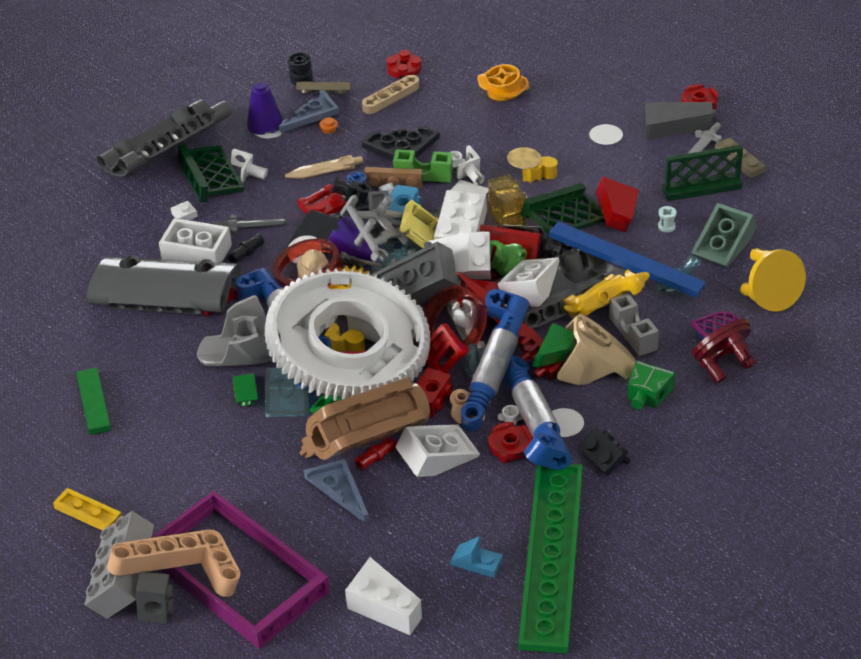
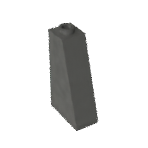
M645 102V140L710 129L712 121H716V110L712 109V102Z

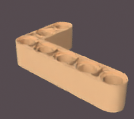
M202 530L117 543L112 546L107 564V569L110 573L123 576L201 563L216 593L224 597L232 596L235 593L241 574L223 537L215 530Z

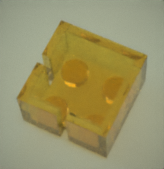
M510 174L488 180L489 212L497 224L526 226V219L520 215L525 199H527V195L521 191L518 182L514 181Z

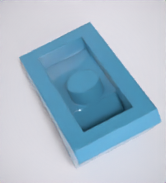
M476 537L458 546L450 561V565L494 578L503 562V555L482 549L480 537Z

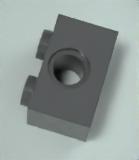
M140 572L136 587L138 621L167 624L169 614L173 615L175 600L171 599L173 597L174 585H170L169 574Z

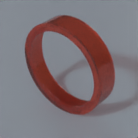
M314 238L289 246L280 253L274 262L273 272L277 282L282 287L290 286L292 281L296 283V280L287 279L281 273L292 260L303 255L309 249L333 254L331 263L322 271L323 273H326L327 269L330 272H334L335 268L337 271H342L343 263L336 245L326 239Z
M447 287L434 295L423 311L424 317L427 318V323L429 324L430 337L434 334L437 316L447 303L459 297L472 298L476 307L475 322L468 336L462 341L471 351L480 341L487 324L486 306L477 294L465 287ZM453 348L450 349L444 357L450 358L455 350Z

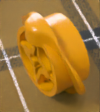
M497 65L477 77L479 86L487 90L488 96L496 101L511 100L522 92L529 90L528 79L520 75L519 69L513 65Z

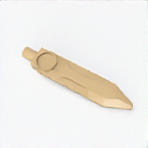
M352 155L343 156L340 159L299 167L286 174L285 178L304 179L340 170L355 169V165L362 164L363 159L362 156L352 158Z

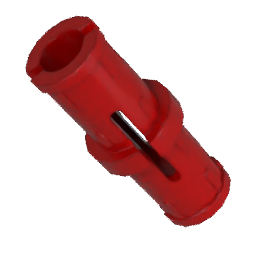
M388 436L377 445L373 444L367 452L354 459L356 466L360 467V470L363 471L374 462L383 460L386 454L396 449V440L392 439V436Z

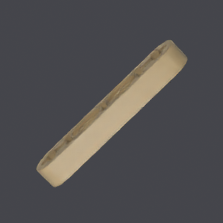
M415 75L405 76L362 100L363 112L374 114L418 90L419 78Z

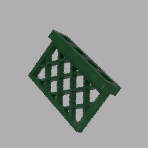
M186 144L178 145L177 161L200 203L208 202V196L244 191L245 186L221 145L188 149ZM213 168V169H216V170H219V171H218V172H215V171H212V170H210V169ZM225 172V173H228V174H231V175H230V176H227V175H224V174H222V173ZM209 175L212 176V178L210 179L204 176ZM213 185L219 188L210 189V186Z
M742 145L666 157L665 183L662 184V191L667 201L742 189L743 183L740 179L743 156ZM737 152V155L732 160L727 158L731 153ZM712 156H719L713 163L708 161ZM694 159H700L694 167L689 164ZM723 160L726 161L728 164L720 170L717 166ZM681 162L675 170L671 168L672 163ZM704 164H707L709 167L703 173L698 170ZM687 166L690 170L683 176L680 172ZM732 166L735 168V172L726 173ZM713 170L718 172L716 175L707 176ZM694 173L699 175L697 178L689 179ZM675 176L681 178L679 181L670 182Z
M582 183L525 199L520 212L524 219L531 218L548 235L552 229L550 226L554 227L558 223V221L551 220L549 217L558 219L561 223L563 221L572 223L573 225L569 226L578 230L605 222L601 208L584 193L586 187ZM577 209L587 211V213L578 211ZM563 213L573 215V217L563 215ZM577 217H580V218H583V219H587V220H586V221H583V220L577 219Z

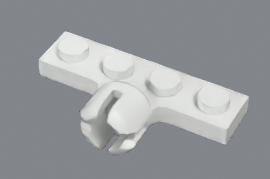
M455 294L447 296V312L465 345L468 346L469 352L477 365L486 348L484 341L479 339L476 327H473L477 321V307L473 301L468 299L462 300V307H460L459 302L456 301Z

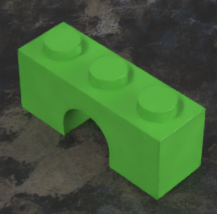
M396 149L393 168L422 169L423 181L451 183L453 153L433 152L432 161L422 163L416 159L415 150Z

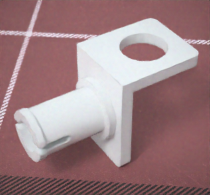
M469 145L466 147L467 161L457 165L456 178L459 180L469 176L473 183L478 185V182L481 184L485 177L480 173V157Z
M237 149L232 150L231 164L242 167L240 178L242 183H244L249 175L265 180L268 169L253 165V154ZM237 155L243 156L244 159H245V162H243V163H242V162H239V161L236 159V156H237Z

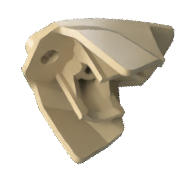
M583 314L577 315L565 327V329L574 332L573 342L576 343V347L559 371L557 379L575 385H585L613 372H616L625 379L631 377L636 360L629 350L604 328Z

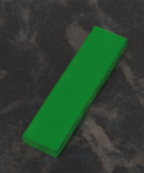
M97 367L77 371L76 374L89 435L110 431L111 427Z

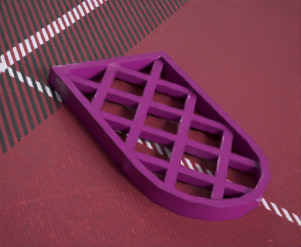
M720 311L691 322V325L706 338L711 333L705 332V329L712 330L713 333L718 330L715 328L716 325L723 327L726 322L731 323L740 318L730 312ZM716 319L722 320V323L716 322ZM706 322L711 323L712 327L706 326Z

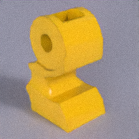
M549 156L541 157V162L537 166L522 169L523 181L532 183L534 180L541 181L542 178H556L558 174V161Z
M333 323L324 335V337L330 339L331 349L337 352L365 351L364 334L359 330L350 329L340 336L338 324Z

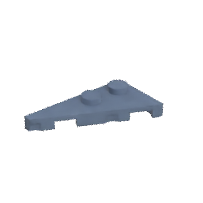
M322 90L317 99H310L307 104L296 110L294 117L290 120L286 118L279 125V131L282 133L339 114V108L325 90Z
M345 459L303 470L306 480L361 521H369L368 512Z

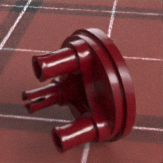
M745 318L733 321L711 333L693 349L692 355L694 359L698 360L704 369H707L715 384L727 378L717 362L719 358L730 353L736 354L745 369H749L754 366L753 364L757 363L748 350V344L745 341L751 333L750 323Z

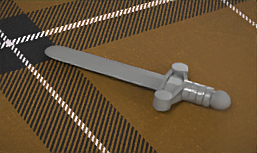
M717 122L706 131L696 130L695 136L697 138L700 137V139L688 153L702 151L710 141H715L716 143L722 141V136L716 134L721 128V124Z

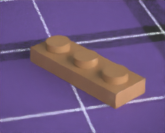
M365 167L364 170L366 184L371 187H380L391 182L394 187L402 185L422 189L423 186L422 169Z

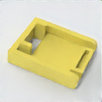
M411 199L405 205L399 231L401 233L406 232L405 236L421 248H424L425 242L434 240L438 218H435L422 208L420 204Z

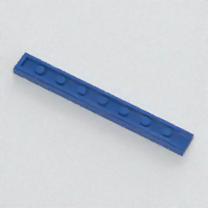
M559 221L549 232V237L634 273L648 272L650 274L649 279L697 298L705 287L706 282Z

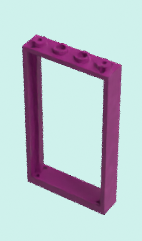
M213 491L190 509L184 511L175 520L168 523L151 538L187 533L217 511L309 581L256 625H253L180 566L161 569L260 649L330 592L329 579L327 575Z

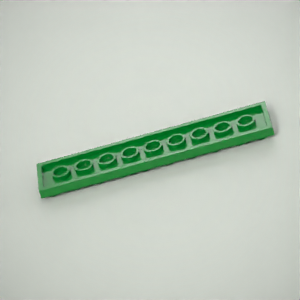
M570 464L562 470L537 465L518 650L568 654L583 472L582 464Z

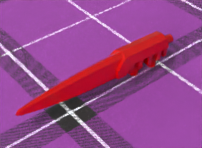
M457 272L456 274L461 282L486 310L485 298L488 291L461 272ZM493 318L498 324L500 323V320ZM523 321L518 332L519 339L517 343L523 353L520 358L526 362L530 359L535 361L544 340ZM565 361L540 366L533 372V375L539 379L547 373V377L551 380L558 375Z

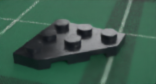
M426 126L417 127L418 130L407 131L406 128L394 129L392 133L381 134L380 131L372 132L362 141V148L392 161L396 149L415 150V157L417 158L440 138V132Z

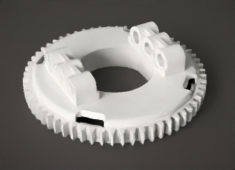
M335 268L334 272H330L327 269L326 273H323L319 270L317 275L311 272L310 277L304 275L303 280L297 278L296 283L292 281L290 286H285L284 290H281L279 295L272 301L265 322L264 336H266L267 350H270L269 356H273L272 361L277 362V368H282V374L288 373V380L295 378V385L301 382V389L308 386L309 393L314 390L317 391V396L325 393V399L332 395L334 401L338 397L345 399L407 377L413 382L414 377H418L419 372L425 366L430 349L429 324L427 323V318L424 317V312L420 311V305H416V300H411L410 294L405 295L404 289L399 290V285L392 286V281L387 283L384 277L378 279L377 274L373 277L369 275V272L362 274L361 270L359 273L353 272V269L350 272H346L345 269L337 271ZM328 283H331V285H349L351 283V288L330 289L328 288ZM338 315H349L363 319L371 324L378 332L380 340L367 352L345 354L330 349L320 341L318 336L324 329L330 327L335 322ZM413 331H415L416 342H419V347H416L413 344V337L411 333Z

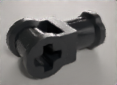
M336 177L331 194L345 196V201H348L352 195H356L360 201H357L355 206L367 203L368 192H371L372 188L363 182L351 180L349 184L340 181Z

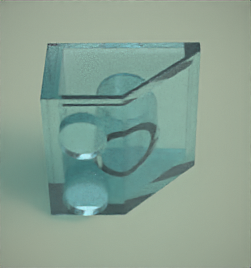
M267 368L265 416H309L311 393H309V390L300 389L297 384L295 385V378L288 380V373L282 374V368Z

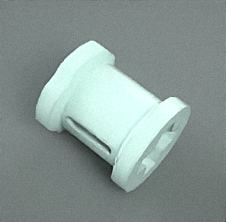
M664 206L659 209L660 221L658 229L660 231L672 232L675 230L674 218L677 214L675 208Z

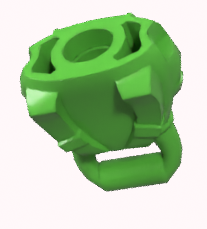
M496 240L490 241V256L494 245L497 247L493 262H490L491 268L497 271L500 278H504L521 260H526V249L520 244L511 243L504 245Z

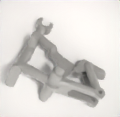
M352 195L340 214L342 217H347L350 214L360 231L354 243L357 246H361L366 241L373 252L371 258L374 262H377L379 257L382 262H385L387 259V252L384 249H380L379 245L385 244L389 238L397 237L406 246H419L405 236L406 232L401 233L399 231L401 221L393 218L402 219L403 212L388 210L393 200L390 196H385L378 207L372 211H357L354 206L358 201V197ZM362 219H369L366 225ZM380 223L386 231L381 232L378 238H373L371 232Z

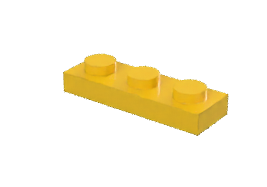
M66 488L53 502L54 509L102 531L105 527H110L122 516L120 511L69 488Z

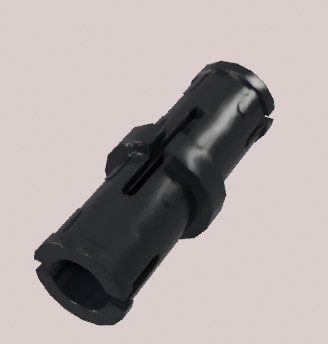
M256 233L249 240L240 243L237 249L228 254L229 261L237 264L246 256L252 255L255 249L264 244L263 237Z

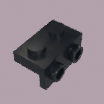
M595 427L577 445L607 476L623 460L628 464L631 462L626 456L628 451L620 443L617 445L612 443L615 438L607 430L601 432Z

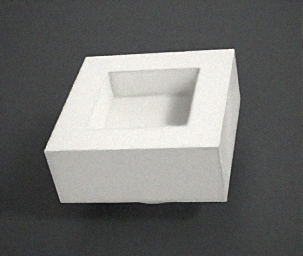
M188 201L171 208L172 215L177 219L191 220L198 217L197 210Z

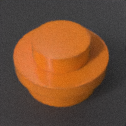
M327 117L320 122V129L325 134H332L336 131L338 122L333 118Z

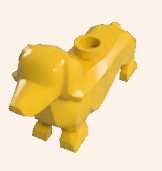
M630 270L625 271V276L610 274L584 294L578 296L571 295L563 299L565 303L564 309L568 311L571 318L579 314L586 316L596 309L609 304L611 298L626 294L629 291L632 295L636 296L642 291L650 274L648 272L632 273Z

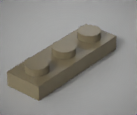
M299 81L296 82V90H301V93H312V90H319V93L325 90L326 93H330V90H337V93L344 94L348 93V90H352V82Z
M727 138L716 143L715 149L739 144L732 138ZM743 148L741 171L749 178L766 172V165ZM737 152L731 153L727 158L732 160L737 155Z

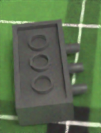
M438 241L433 244L425 242L423 249L417 252L409 250L407 257L401 260L393 258L391 265L372 274L373 277L377 274L378 279L384 277L387 283L392 281V286L399 285V290L404 289L405 295L410 294L411 300H416V305L422 304L459 286L453 251Z

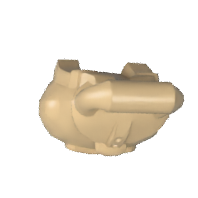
M316 249L306 251L297 263L298 278L303 280V276L307 275L310 277L311 272L316 275L319 270L323 272L322 269L329 265L326 256Z

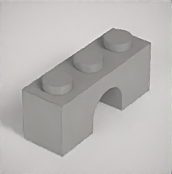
M626 293L611 298L609 301V318L638 356L658 350L659 331L649 318L640 321L638 304L630 294Z

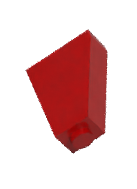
M602 176L596 189V195L608 227L626 233L633 218L639 189Z

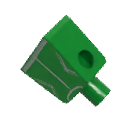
M636 360L628 383L627 398L631 400L632 407L637 410H641L644 405L652 408L658 407L674 389L675 372Z

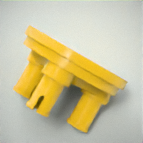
M759 248L753 249L750 253V258L756 262L751 269L749 283L742 284L740 288L741 293L744 296L750 297L761 308L768 311L778 312L791 307L799 299L805 286L806 271L802 260L795 253L783 249L763 251Z

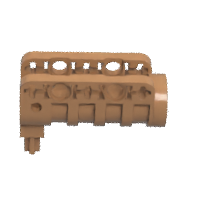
M407 377L328 404L308 418L306 423L307 436L301 440L303 446L299 454L300 456L304 455L305 458L317 455L320 459L326 460L348 452L353 448L365 446L371 441H379L389 435L401 433L405 427L423 425L428 421L430 415L427 396L419 385L411 382L410 378Z

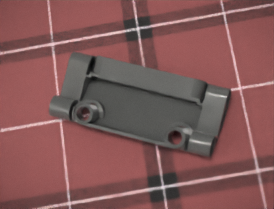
M203 99L192 103L187 108L182 106L174 111L171 117L129 140L127 138L122 139L111 149L98 155L97 161L106 172L114 176H125L231 115V108L225 101L209 107Z
M578 249L565 251L553 257L559 258V265L549 297L539 307L529 306L523 321L530 328L534 329L569 314L564 309L565 303L563 299L571 295L578 296L584 294L610 274L625 276V270L607 264L605 260ZM503 278L498 279L494 282L499 283ZM479 312L493 330L499 325L487 313Z
M129 255L127 257L107 256L99 263L92 275L87 290V301L89 304L108 305L120 310L201 314L202 311L224 312L231 282H235L241 276V268L239 264L217 263L210 259H204L199 262L138 258L136 255Z

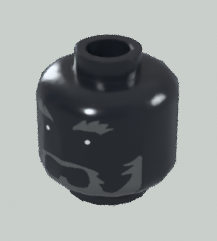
M548 236L547 239L542 241L540 250L546 259L572 250V246Z

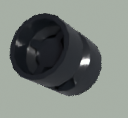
M304 52L290 55L288 57L291 83L296 85V82L299 81L312 82L313 73L310 55Z

